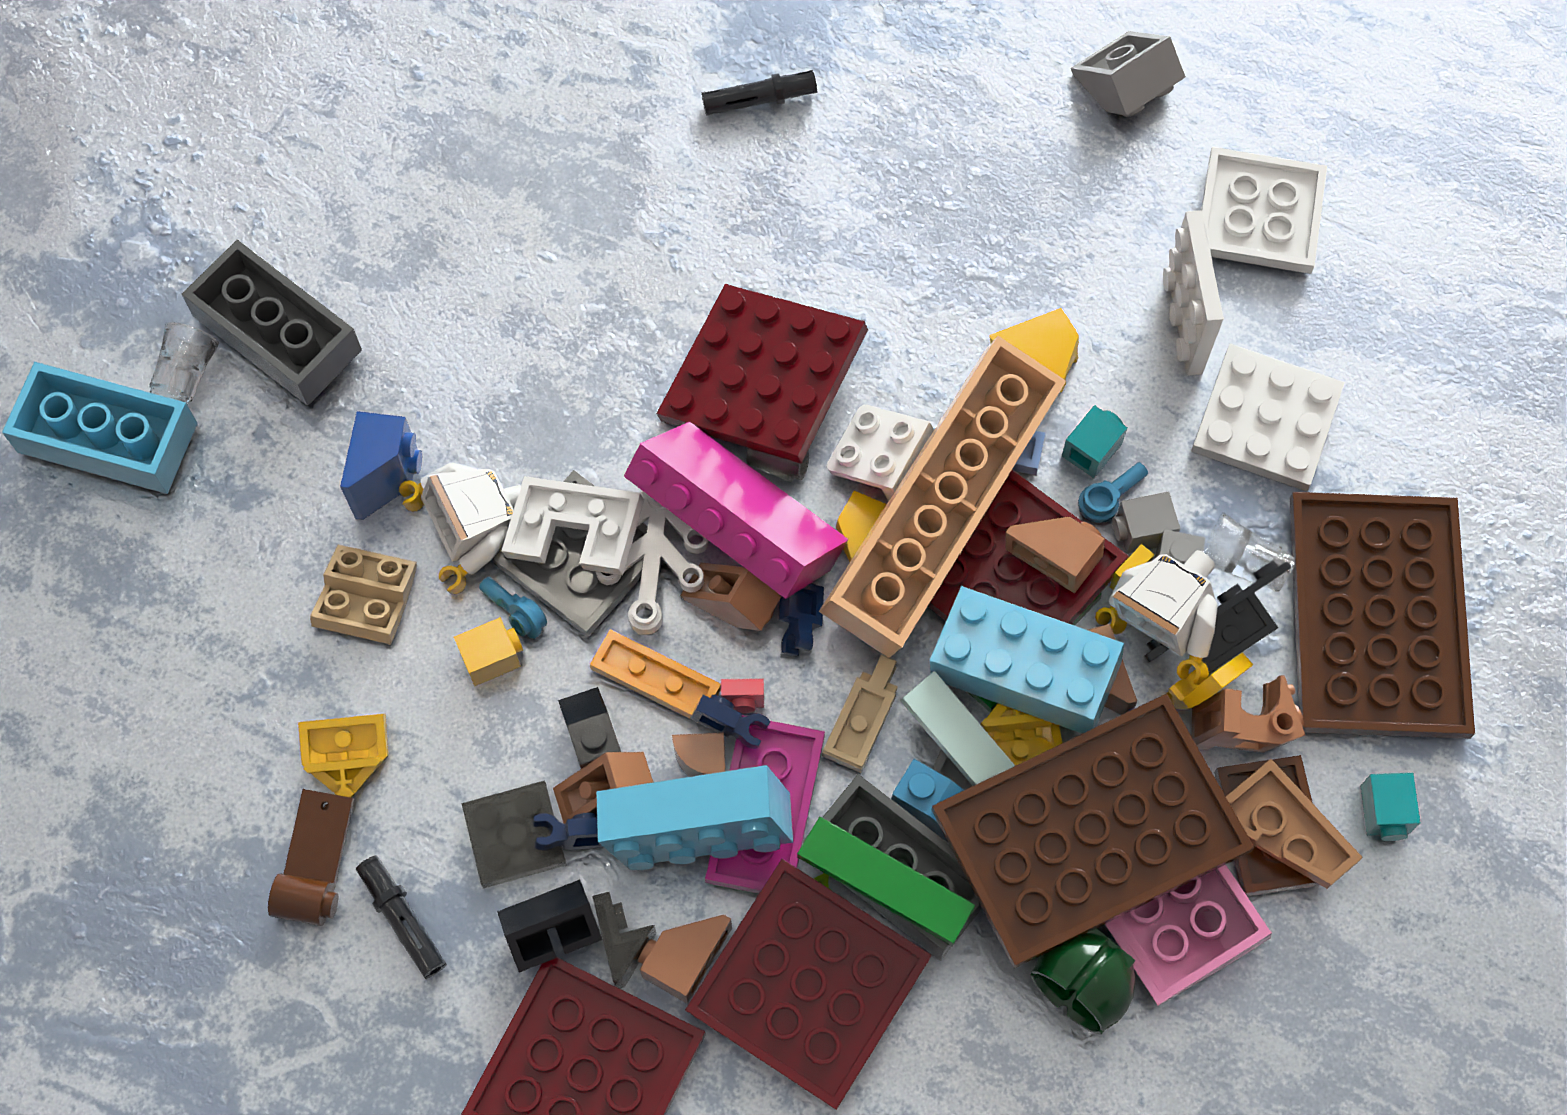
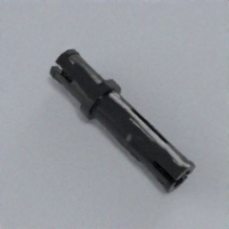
M813 70L783 76H780L779 73L771 74V78L701 92L705 114L709 116L776 101L777 105L784 104L785 99L815 94L818 91Z
M377 855L361 862L356 867V871L374 899L372 905L376 912L384 914L398 936L399 941L425 979L440 972L447 964L405 899L407 892L404 887L396 885ZM404 921L408 923L422 945L420 949L405 928Z

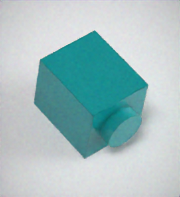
M1094 405L1067 437L1062 457L1095 479L1122 445L1128 427L1123 424L1122 420L1115 413L1108 410L1103 411Z
M1414 773L1370 774L1360 785L1367 836L1381 835V840L1399 841L1408 838V834L1421 823Z

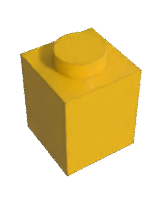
M501 617L454 636L474 687L521 667L516 653L523 651V647L514 627L506 630Z

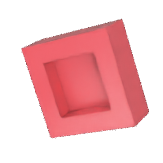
M721 679V697L732 702L734 710L742 714L752 713L756 708H764V679Z

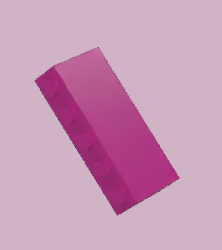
M691 422L640 443L624 474L626 479L785 599L830 572L849 540Z

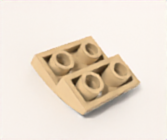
M338 544L323 574L325 585L310 615L311 626L391 644L407 604L417 569V562Z

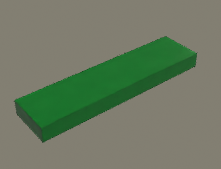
M820 816L797 853V858L952 947L975 908V904Z

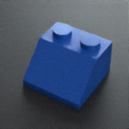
M356 412L340 485L355 519L364 520L401 495L399 492L401 483L408 480L412 481L413 475L420 473L423 458L422 450H418L416 446V434L411 432L406 417Z

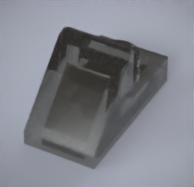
M605 892L592 897L612 980L615 987L620 989L624 988L639 964L638 959L642 950L651 938H655L656 929L655 925H650L620 933V930L628 928L622 902L613 904L610 892Z

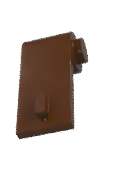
M302 789L284 873L277 874L269 893L268 915L270 917L318 926L324 925L327 918L333 919L339 900V895L334 890L354 798Z

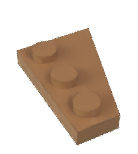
M1272 759L1226 796L1253 846L1326 889L1363 858Z

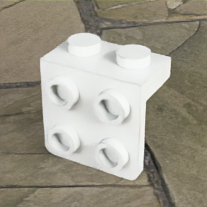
M862 405L856 411L831 455L827 468L833 475L881 488L889 501L934 429L929 421L870 405Z

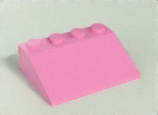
M1226 865L1105 924L1119 947L1136 960L1133 964L1134 970L1158 1006L1238 960L1271 939L1272 934Z

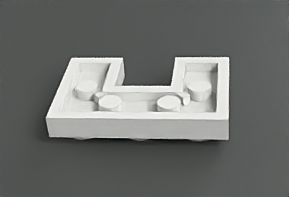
M524 476L501 551L506 558L545 564L556 526L587 530L588 534L579 562L584 570L623 576L644 499L641 493Z

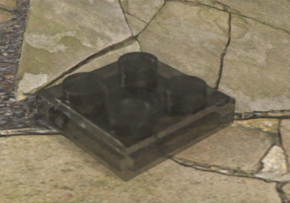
M545 780L461 803L483 889L567 865L562 846L544 851L534 848L536 838L551 835L546 827L532 826L534 816L547 813L555 817Z

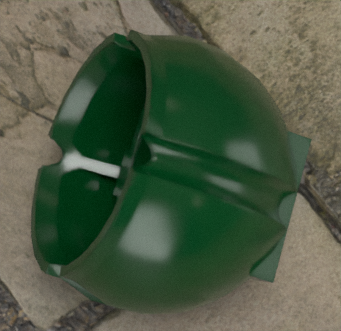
M1096 928L1039 956L1030 977L1040 992L1056 1008L1063 1005L1067 1007L1066 1015L1068 1018L1088 1031L1101 1035L1107 1028L1116 1024L1123 1017L1131 1004L1135 989L1133 964L1136 960Z

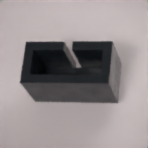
M580 879L497 911L504 936L519 973L557 958L547 931L553 927L556 928L565 954L603 940Z

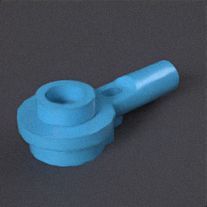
M1137 462L1112 483L1104 480L1101 483H1094L1084 488L1078 500L1079 511L1083 517L1092 522L1103 523L1111 520L1117 514L1120 496L1146 477L1148 470L1142 463Z
M486 577L482 580L479 589L493 602L511 614L509 622L517 634L522 637L528 636L532 639L541 635L542 628L547 625V619L542 609L533 600L525 596L520 598L517 594L512 596L491 577Z

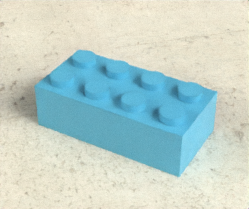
M34 361L2 433L17 453L168 494L198 423L186 402Z
M961 586L929 660L931 673L935 671L945 684L1083 734L1097 727L1122 663L1124 643Z
M767 765L596 791L598 843L631 870L651 869L654 867V863L665 861L673 864H689L696 860L695 857L711 855L715 858H730L736 856L738 851L754 849L758 852H772L778 850L781 844L793 843L790 792Z

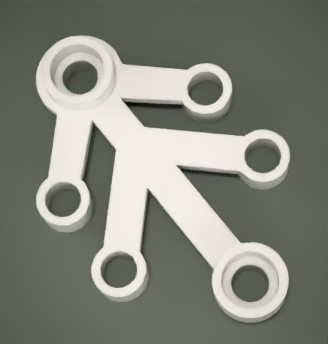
M641 490L640 493L644 503L637 526L649 519L648 529L645 535L631 545L624 572L644 557L639 598L630 606L628 618L631 628L636 633L651 635L659 630L663 621L661 608L656 603L661 558L679 578V584L684 591L696 592L704 584L702 569L695 564H689L664 535L666 520L683 537L684 546L690 553L699 554L704 552L708 547L709 541L703 537V541L700 544H691L688 541L689 538L700 534L661 504L654 502L649 495ZM596 572L598 580L605 585H613L621 578V575L605 576L601 572ZM689 573H694L699 577L695 583L684 581V577ZM643 608H648L653 612L647 619L637 616V613Z

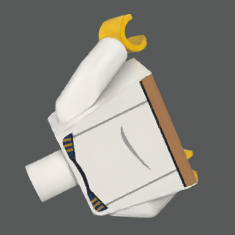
M449 463L422 477L421 483L418 485L414 481L408 480L401 483L399 487V492L403 497L414 493L411 498L405 499L402 503L408 511H418L425 505L452 562L457 560L460 562L457 567L452 565L445 566L439 571L438 577L441 582L446 581L451 575H457L456 582L447 589L450 594H458L465 589V576L468 573L474 575L492 560L502 548L521 485L503 489L495 472L490 469L477 470L476 468Z
M1196 550L1184 564L1167 554L1159 555L1152 562H1146L1125 570L1109 599L1110 608L1103 607L1099 609L1095 615L1096 622L1100 625H1107L1112 617L1110 626L1113 634L1122 633L1127 623L1180 656H1183L1187 651L1190 654L1189 659L1179 663L1177 675L1180 679H1186L1189 669L1193 665L1196 668L1194 684H1201L1209 675L1208 667L1202 661V658L1208 657L1215 632L1217 602L1215 601L1212 585L1206 578L1215 568L1214 561L1204 552Z

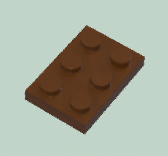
M1301 755L1272 759L1312 802ZM1269 760L1218 767L1214 772L1216 781L1224 795L1227 796ZM1257 847L1252 852L1234 860L1240 887L1247 896L1320 886V884Z

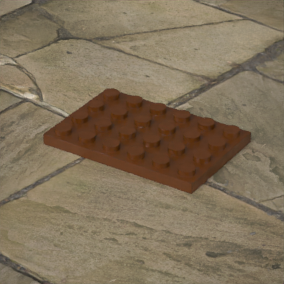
M1292 492L1290 496L1298 701L1304 721V733L1471 739L1475 735L1458 498Z
M1167 693L932 806V812L1014 969L1073 938L1086 934L1252 852L1255 848Z

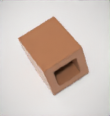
M724 733L672 735L676 760L688 777L726 771Z

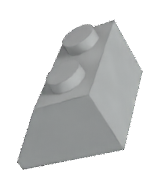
M1134 31L1124 33L1070 68L1073 76L1106 112L1121 114L1125 117L1141 112L1145 108V103L1153 98L1167 95L1173 91V85L1186 78L1171 36Z

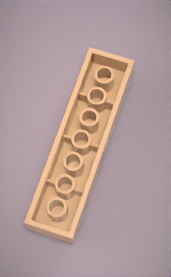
M997 336L979 358L819 612L888 658L900 650L1061 391L1066 380L1000 336Z

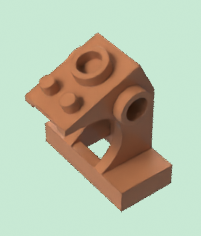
M1284 675L1278 676L1277 679L1270 683L1263 684V706L1260 715L1247 713L1241 708L1242 691L1225 688L1202 703L1192 707L1191 737L1200 750H1209L1217 746L1264 753L1288 744L1305 735L1302 713L1298 706L1294 704L1292 695L1295 694V688L1292 684H1287Z

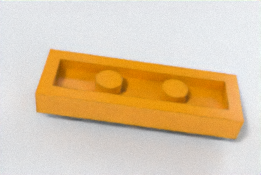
M611 629L608 631L590 663L592 671L689 719L702 695L710 698L711 695H719L721 691V683Z

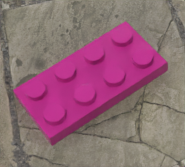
M771 721L766 729L760 728L758 725L749 726V733L761 740L757 749L746 747L736 738L729 771L764 765L770 768L790 792L793 843L781 844L778 850L772 852H758L754 849L738 851L736 856L730 858H715L710 855L705 883L759 894L781 859L798 868L799 858H797V853L804 839L825 731Z

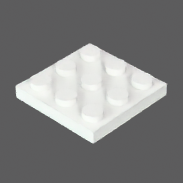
M1212 147L1209 154L1201 207L1211 257L1311 274L1315 267L1327 166Z
M1202 210L1185 212L1181 228H1177L1175 231V247L1169 250V266L1163 269L1165 291H1171L1173 300L1169 308L1170 321L1172 326H1178L1180 337L1176 341L1177 357L1179 362H1185L1187 376L1203 374L1224 320Z
M1229 344L1191 452L1308 491L1345 382Z

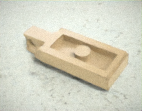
M881 654L872 675L862 672L860 678H856L823 749V757L862 773L896 697L895 693L898 686L890 683L896 670V660Z

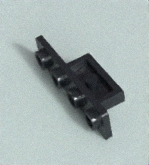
M1272 560L1252 574L1257 580L1244 590L1237 583L1217 597L1221 605L1217 607L1215 632L1208 657L1202 658V661L1208 667L1209 674L1278 629V626L1255 592L1291 569L1292 567L1287 561L1278 566ZM1153 639L1146 644L1150 652L1143 657L1149 663L1169 650V648Z

